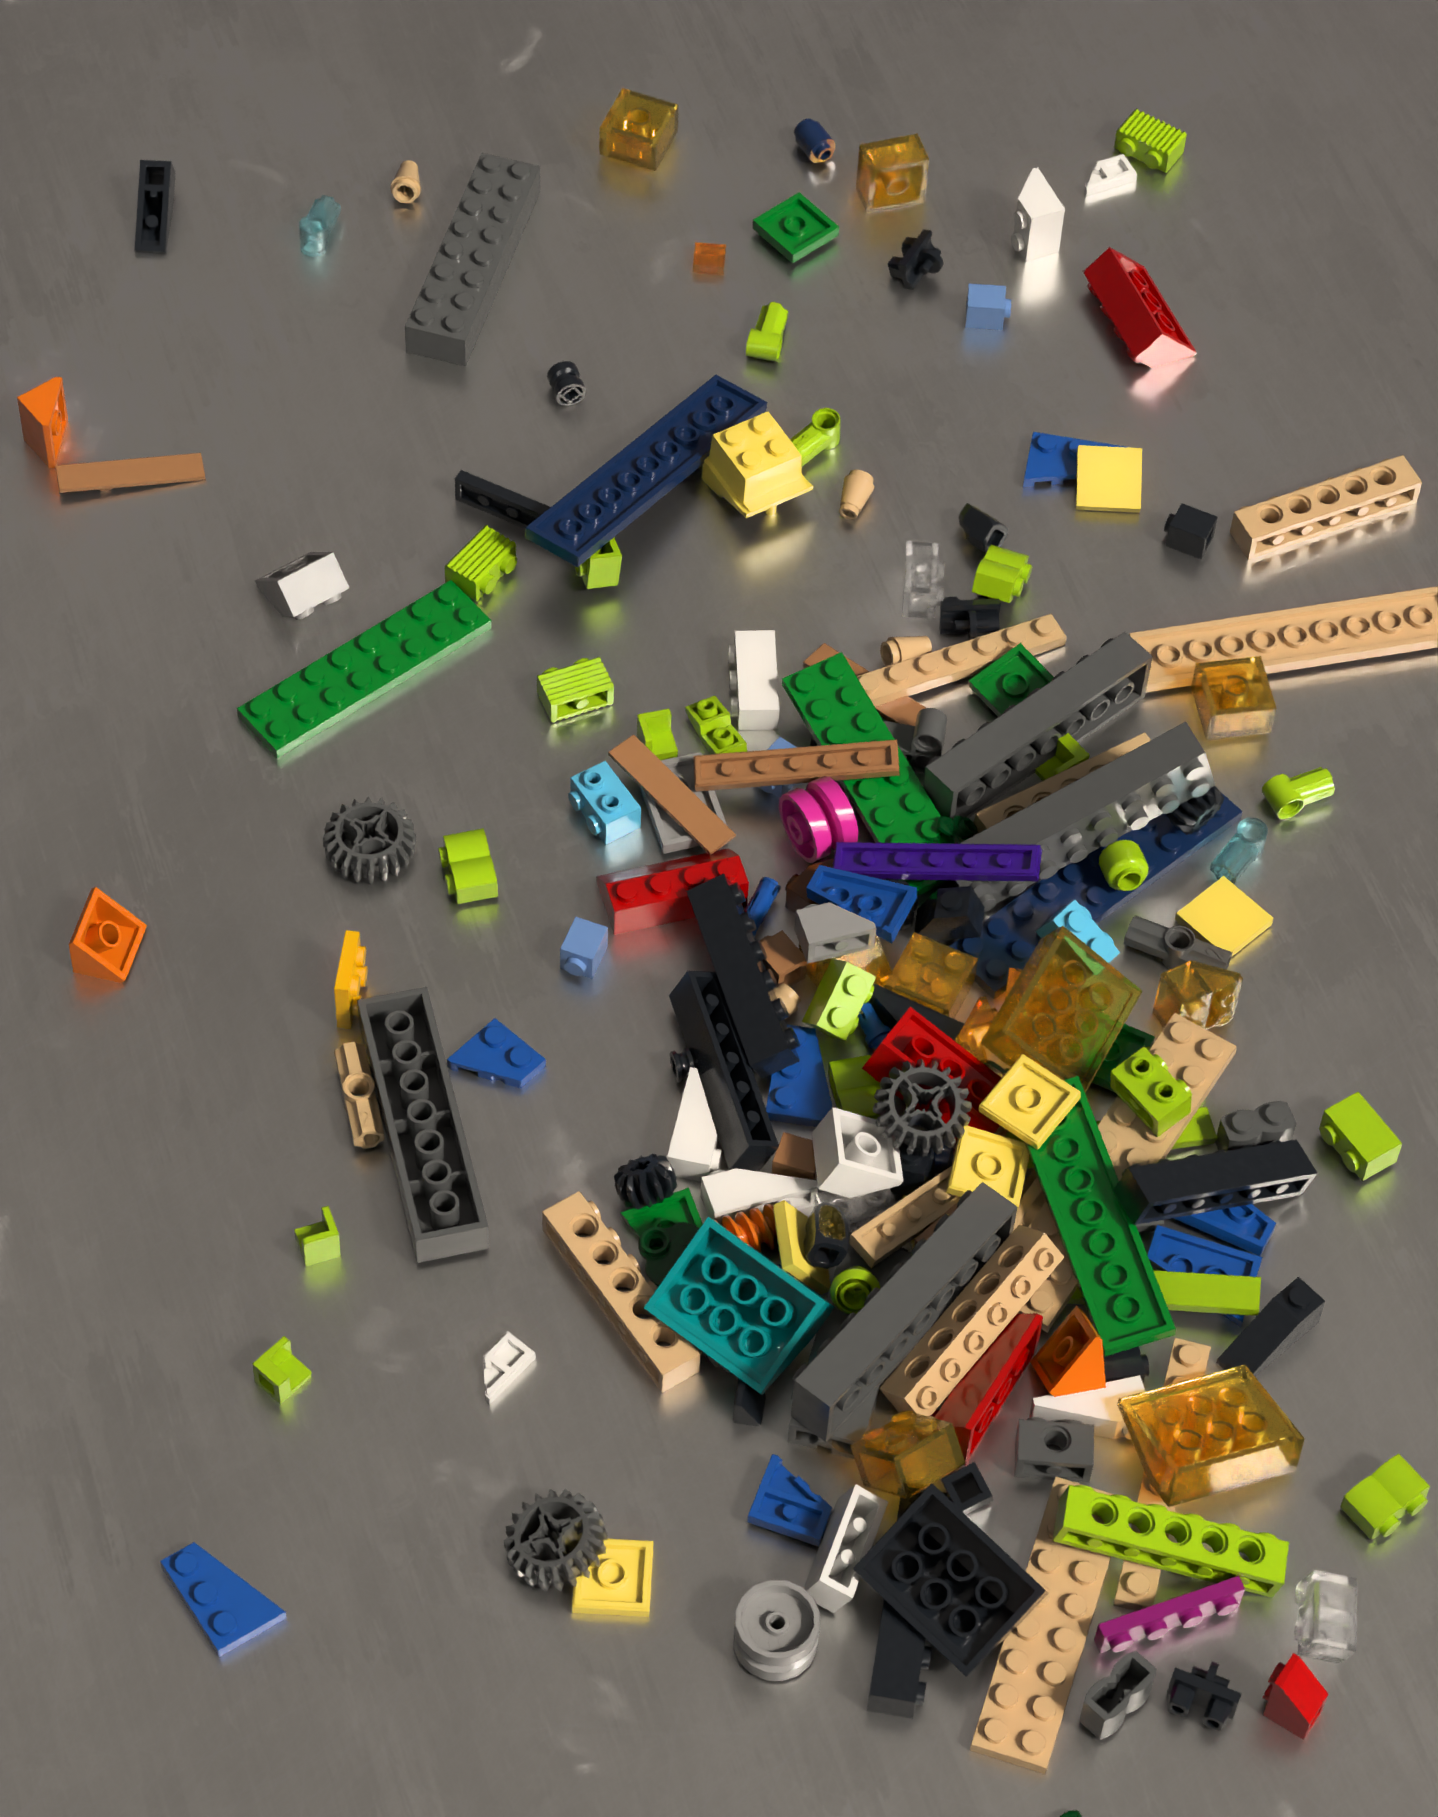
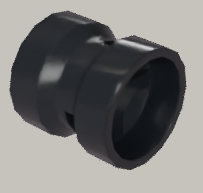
M571 361L559 362L553 365L547 373V379L551 387L554 388L556 401L562 406L575 405L586 395L585 385L579 379L580 373L578 368Z

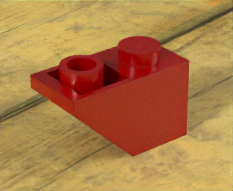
M1293 1653L1286 1665L1281 1662L1277 1664L1268 1680L1270 1684L1263 1695V1699L1268 1702L1263 1716L1304 1740L1322 1712L1328 1693L1301 1657Z

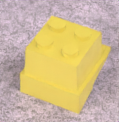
M769 411L712 435L710 454L702 465V480L720 498L724 497L745 518L763 511L766 515H774L777 505L813 490V485L802 475V455Z

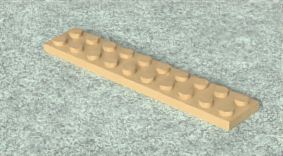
M1438 586L1129 633V635L1153 656L1146 693L1438 648Z
M1176 1013L1173 1014L1149 1052L1152 1055H1159L1166 1063L1168 1072L1176 1080L1181 1079L1187 1084L1192 1093L1191 1113L1157 1137L1130 1107L1117 1096L1098 1124V1128L1119 1181L1122 1178L1123 1171L1134 1164H1140L1141 1166L1154 1164L1166 1158L1236 1054V1045ZM1046 1201L1029 1225V1228L1046 1233L1062 1253L1064 1259L1017 1314L1037 1313L1043 1316L1041 1329L1048 1332L1077 1290L1078 1284Z

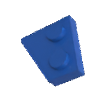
M494 1018L447 1059V1067L453 1071H458L459 1067L478 1072V1077L491 1081L500 1080L506 1085L522 1088L546 1067V1059Z
M772 1454L749 1511L747 1522L820 1546L832 1514V1507L820 1495L814 1494L810 1490L809 1485L800 1476L795 1477L782 1465V1459L779 1456Z

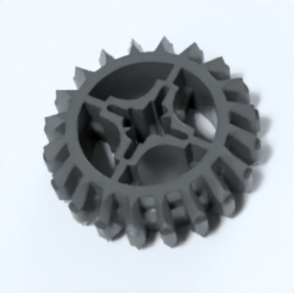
M367 797L365 803L361 804L354 799L352 807L342 804L340 813L332 812L330 822L326 823L324 828L323 847H325L326 858L332 863L334 871L341 870L344 879L354 875L357 883L362 878H367L370 884H372L374 878L377 877L386 882L389 873L398 877L400 868H407L409 858H413L415 853L416 834L414 833L412 820L407 818L405 810L398 811L395 802L385 806L382 798L377 803H372L370 798ZM387 832H390L396 838L395 842L389 840V836L386 835ZM345 839L351 841L352 849H349L343 843Z
M922 1058L917 1060L915 1068L908 1061L903 1062L902 1071L893 1067L889 1072L890 1078L883 1077L881 1079L880 1086L882 1089H877L874 1095L878 1102L873 1106V1113L880 1115L876 1119L877 1127H887L883 1132L884 1139L892 1136L896 1137L893 1144L895 1149L899 1148L902 1143L908 1145L906 1149L908 1155L913 1153L915 1147L920 1148V1153L923 1157L927 1156L930 1147L937 1155L942 1152L943 1144L949 1148L953 1147L956 1142L955 1137L962 1138L965 1133L963 1126H967L971 1119L966 1113L971 1110L972 1104L964 1100L969 1094L968 1088H958L962 1081L961 1076L950 1079L948 1077L951 1072L950 1066L944 1068L943 1072L936 1070L938 1067L936 1060L932 1061L929 1068L925 1067ZM917 1084L927 1085L932 1087L933 1089L926 1090L921 1088ZM897 1092L903 1095L902 1101L907 1107L900 1117L894 1105V1096ZM944 1098L950 1109V1120L946 1124L941 1119L942 1113L938 1109ZM917 1103L920 1104V1107L922 1104L926 1106L930 1104L927 1112H925V1109H923V1111H920L919 1109H917L916 1111L914 1110L916 1108ZM919 1125L924 1127L927 1131L917 1130L912 1128V1126Z
M550 1489L548 1497L544 1499L535 1493V1503L532 1505L522 1502L524 1512L522 1514L512 1513L514 1525L505 1526L508 1536L504 1540V1548L507 1551L506 1558L510 1566L514 1567L515 1574L521 1579L524 1578L531 1587L539 1584L540 1588L545 1591L549 1589L552 1583L559 1591H562L564 1582L568 1581L576 1587V1578L580 1575L590 1579L588 1568L590 1566L600 1567V1560L597 1555L606 1554L604 1541L608 1540V1534L604 1528L605 1521L602 1515L598 1513L595 1504L591 1503V1501L587 1502L580 1493L573 1497L571 1492L564 1489L559 1497L555 1491ZM552 1532H555V1534L558 1537L557 1542L559 1544V1548H556L553 1542L555 1540L552 1535Z

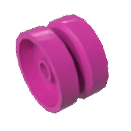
M822 776L809 782L806 790L796 788L784 793L779 798V812L785 832L792 846L806 862L813 864L828 857L831 854V850H835L836 842L858 841L857 820L852 806L838 783L831 777Z

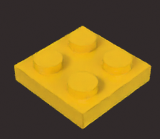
M345 931L334 987L337 1028H352L353 1017L358 1016L357 1000L362 999V995H359L360 987H365L367 982L368 967L364 966L366 946H361L360 932Z

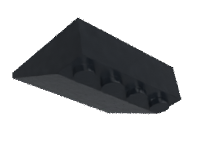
M932 1483L853 1568L857 1574L966 1677L993 1652L1048 1594L1036 1580Z

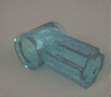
M322 195L321 198L315 199L308 215L300 220V250L307 256L317 257L327 251L328 238L341 213V205L333 197Z
M1249 817L1239 823L1235 835L1210 865V870L1214 873L1217 880L1225 876L1235 884L1250 864L1262 856L1268 835V828L1262 820Z

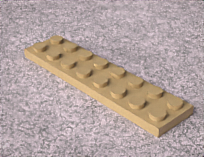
M1055 1477L1026 1572L1048 1594L1004 1639L970 1747V1751L1042 1774H1046L1111 1559V1556L1053 1541L1059 1498L1069 1485H1082L1059 1477ZM1093 1488L1095 1492H1099V1493H1103V1494H1107V1495H1114V1494H1112V1493H1108V1492H1105V1491H1102V1490ZM1092 1514L1098 1523L1104 1524L1101 1517Z

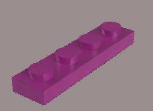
M1237 1576L1100 1623L1097 1626L1094 1642L1099 1653L1109 1650L1120 1652L1129 1648L1135 1641L1147 1637L1148 1640H1155L1164 1636L1172 1628L1181 1625L1183 1628L1193 1627L1199 1624L1204 1617L1216 1613L1219 1616L1230 1614L1239 1607L1245 1587L1240 1577Z

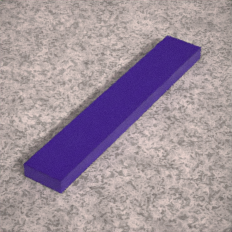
M836 842L833 868L878 879L1038 882L1042 849L1040 845Z

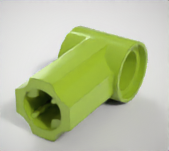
M770 302L768 305L762 306L756 327L750 330L748 336L746 356L772 362L778 361L782 347L783 332L788 319V310L784 309L780 303Z
M821 408L815 411L812 416V422L790 439L802 455V467L821 451L831 450L839 444L840 415L837 411L831 408Z
M1322 767L1291 778L1286 774L1276 775L1269 779L1262 787L1263 795L1280 819L1293 817L1302 810L1304 805L1332 796L1335 791L1332 775L1327 768L1323 769Z

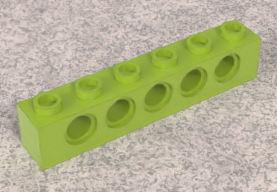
M1069 1485L1059 1498L1053 1535L1054 1542L1212 1583H1219L1239 1576L1245 1591L1270 1598L1278 1592L1285 1582L1289 1542L1277 1539L1273 1534L1265 1532L1253 1533L1241 1530L1239 1526L1232 1523L1218 1524L1204 1520L1202 1516L1197 1514H1180L1168 1511L1166 1507L1159 1504H1141L1131 1501L1129 1497L1124 1495H1107L1095 1492L1093 1488L1086 1485ZM1092 1514L1101 1517L1104 1524L1098 1523ZM1129 1524L1138 1527L1141 1533L1134 1532ZM1165 1533L1174 1536L1177 1543L1170 1541ZM1202 1543L1208 1544L1214 1553L1206 1550ZM1239 1552L1245 1554L1250 1562L1243 1560Z

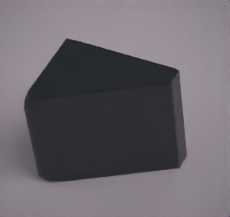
M738 1378L734 1400V1423L758 1427L762 1424L766 1394L765 1392L763 1395L740 1378Z

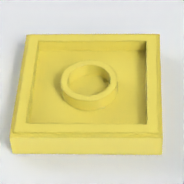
M1078 445L1075 510L1140 513L1142 448Z
M1222 876L1184 906L1175 916V920L1181 926L1189 928L1194 933L1195 938L1233 952L1232 956L1269 928L1274 919L1225 876Z
M1021 1054L979 1105V1112L1038 1150L1079 1101L1081 1092L1024 1054Z
M963 1126L965 1133L962 1138L957 1140L946 1193L962 1197L967 1190L974 1191L983 1181L1015 1204L1018 1210L1030 1157L1025 1142L970 1126Z
M785 1200L774 1204L773 1212L781 1268L820 1295L829 1292L831 1286L829 1269L812 1266L805 1257L803 1242L806 1236V1223L809 1217Z
M608 1539L604 1541L606 1554L597 1555L600 1560V1567L590 1566L588 1568L590 1579L582 1575L576 1578L577 1585L576 1587L573 1586L572 1613L649 1617L653 1541Z

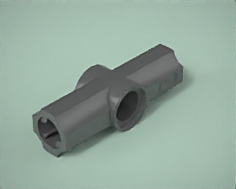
M1136 915L1129 924L1123 943L1161 958L1163 965L1170 970L1179 971L1187 968L1218 981L1223 980L1233 953L1196 939L1194 933L1185 926L1179 925L1168 928Z

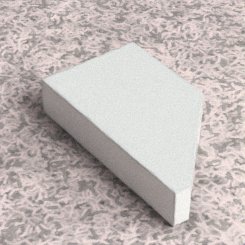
M1124 154L1098 161L1093 168L1089 181L1086 183L1084 194L1087 197L1136 182L1137 173Z
M508 1331L483 1355L485 1402L489 1405L536 1359V1353Z

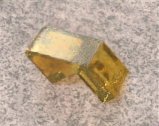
M986 996L978 998L958 1035L957 1042L984 1064L987 1061L984 1046L995 1043L997 1028L1001 1027L998 1011L996 1008L990 1007Z

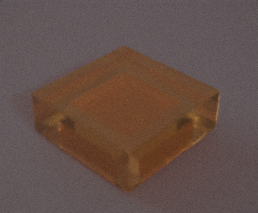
M695 242L693 273L724 275L726 245Z

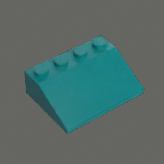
M710 1217L705 1220L644 1306L645 1310L762 1395L813 1339L835 1308Z

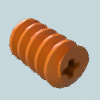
M771 1204L764 1205L762 1213L758 1208H751L749 1216L744 1212H738L735 1215V1222L728 1215L722 1218L721 1225L759 1253H761V1243L764 1242L770 1251L775 1250L777 1233L773 1206Z

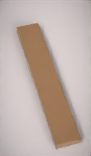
M897 740L693 756L696 792L809 783L822 776L831 777L834 781L900 776Z

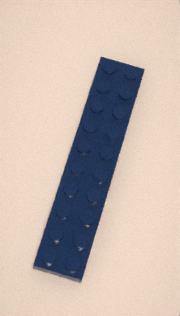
M718 375L713 376L529 524L525 529V538L572 565L579 567L704 464V460L710 454L713 434L765 413L768 402Z
M1221 793L1224 800L1220 810L1215 813L1214 818L1210 819L1206 826H1202L1198 832H1193L1189 835L1184 834L1181 830L1179 831L1170 822L1166 814H1161L1150 820L1143 828L1132 830L1117 839V841L1131 840L1137 843L1149 867L1148 875L1138 888L1131 891L1115 890L1108 885L1099 866V856L1106 847H1100L1089 853L1082 861L1071 863L1059 869L1052 877L1036 883L986 919L982 924L981 937L957 940L948 947L947 956L989 996L996 999L1055 955L1036 933V930L1058 910L1076 900L1090 912L1092 920L1096 924L1100 923L1241 820L1243 811Z

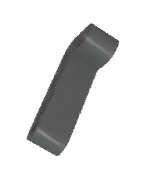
M934 708L920 710L917 714L915 726L884 721L893 738L897 740L899 748L914 772L925 773V768L929 761L936 756H942L947 717L942 711ZM811 737L810 746H818L814 738Z

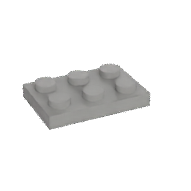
M701 752L661 760L727 825L715 790L698 792L695 790L693 756L702 755ZM640 787L663 854L700 846Z

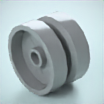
M768 1580L754 1585L742 1596L735 1612L733 1648L739 1663L752 1675L767 1681H785L799 1676L811 1665L817 1652L820 1631V1611L814 1598L803 1587L786 1580Z

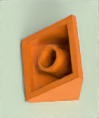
M54 377L17 397L24 441L49 468L56 467L68 423L62 377Z
M97 887L91 888L69 942L73 972L122 983L127 978L147 925Z
M1076 1305L1030 1361L1044 1386L1054 1397L1106 1388L1102 1339L1083 1310Z

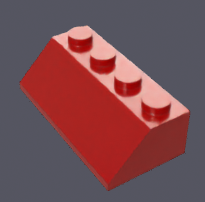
M1109 247L1083 271L1089 281V284H1087L1088 289L1101 301V311L1107 318L1113 321L1115 325L1113 331L1128 346L1126 352L1135 363L1139 364L1142 362L1151 368L1193 357L1197 353L1144 266Z
M729 848L717 850L711 855L703 853L596 876L614 935L696 918L686 891L723 873L732 884L737 882L740 885L746 899L745 902L741 903L742 906L746 907L748 904L749 882L740 856Z
M909 1007L862 1069L877 1082H880L883 1077L890 1078L889 1072L893 1067L902 1071V1064L906 1061L915 1068L917 1060L922 1058L925 1067L929 1068L932 1061L936 1060L938 1063L936 1070L943 1072L944 1068L950 1066L951 1072L948 1077L952 1079L961 1076L962 1081L958 1088H968L969 1091L967 1098L964 1099L972 1104L971 1110L966 1113L971 1117L967 1126L995 1133L1000 1125L979 1112V1105L1002 1077L916 1010ZM917 1084L918 1086L926 1090L933 1089L932 1087L927 1085ZM897 1092L896 1096L903 1100V1095ZM944 1098L938 1109L942 1113L941 1119L946 1124L950 1120V1109ZM917 1103L915 1110L923 1111L925 1109V1112H927L930 1104L927 1106L922 1104L920 1107V1104Z
M1037 1313L1015 1315L944 1399L945 1402L940 1410L936 1409L928 1418L924 1428L928 1429L926 1445L963 1465L967 1464L1029 1366L1031 1359L1037 1353L1043 1316Z

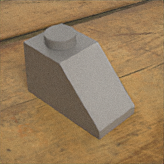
M830 902L820 905L811 904L803 909L796 910L795 933L807 964L874 948L876 926L874 922Z

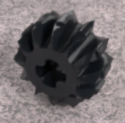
M1213 786L1204 795L1193 797L1183 802L1177 809L1166 815L1179 831L1181 830L1184 834L1189 835L1193 832H1198L1202 826H1206L1207 822L1214 818L1215 813L1220 810L1224 797L1219 792V789Z
M651 1154L647 1157L640 1156L638 1159L629 1160L628 1164L620 1166L618 1172L613 1176L617 1194L625 1207H634L635 1209H640L644 1206L651 1208L653 1204L662 1203L663 1199L671 1197L674 1194L673 1191L678 1187L674 1168H672L666 1156Z

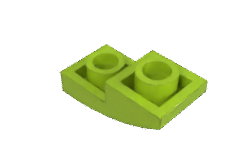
M715 695L685 707L692 726L709 754L747 752L746 741L732 726L730 713Z

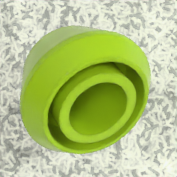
M853 1266L845 1269L834 1278L830 1288V1295L834 1305L839 1310L847 1314L853 1312L857 1314L864 1307V1302L870 1292L876 1287L879 1289L881 1287L876 1277L869 1270L860 1266Z

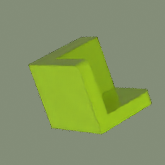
M670 709L637 714V738L660 761L678 757V750L671 731L672 715Z
M1067 733L1058 739L1055 756L1036 768L1035 773L1044 781L1088 760L1090 754Z
M329 1206L321 1207V1222L294 1229L295 1239L306 1267L341 1256L339 1233Z
M285 1336L252 1364L254 1381L280 1405L311 1378V1371L292 1355L291 1342Z

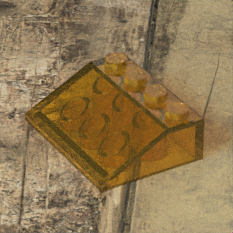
M1061 926L1040 939L980 1043L1009 1066H1012L1021 1054H1024L1062 1080L1079 1076L1086 1093L1139 999L1142 990L1067 928Z
M1246 1365L1119 1398L1117 1402L1148 1481L1168 1507L1291 1473L1297 1469L1305 1438Z

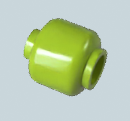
M1131 840L1115 841L1104 848L1099 856V866L1108 885L1115 890H1134L1142 884L1148 875L1149 867L1142 850L1137 843Z

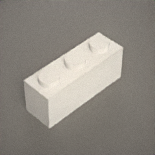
M775 630L735 631L734 644H728V664H734L735 670L729 671L730 691L736 690V697H731V717H737L738 730H778L780 709Z
M856 1484L836 1501L804 1589L814 1598L817 1605L832 1613L838 1611L853 1598L861 1577L853 1568L872 1548L888 1501Z

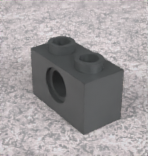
M1032 1417L1027 1420L1019 1419L1015 1438L1014 1477L1055 1480V1477L1075 1482H1090L1094 1462V1425L1084 1424L1077 1420L1050 1422L1039 1417ZM1054 1444L1062 1450L1054 1451L1049 1449L1047 1445Z

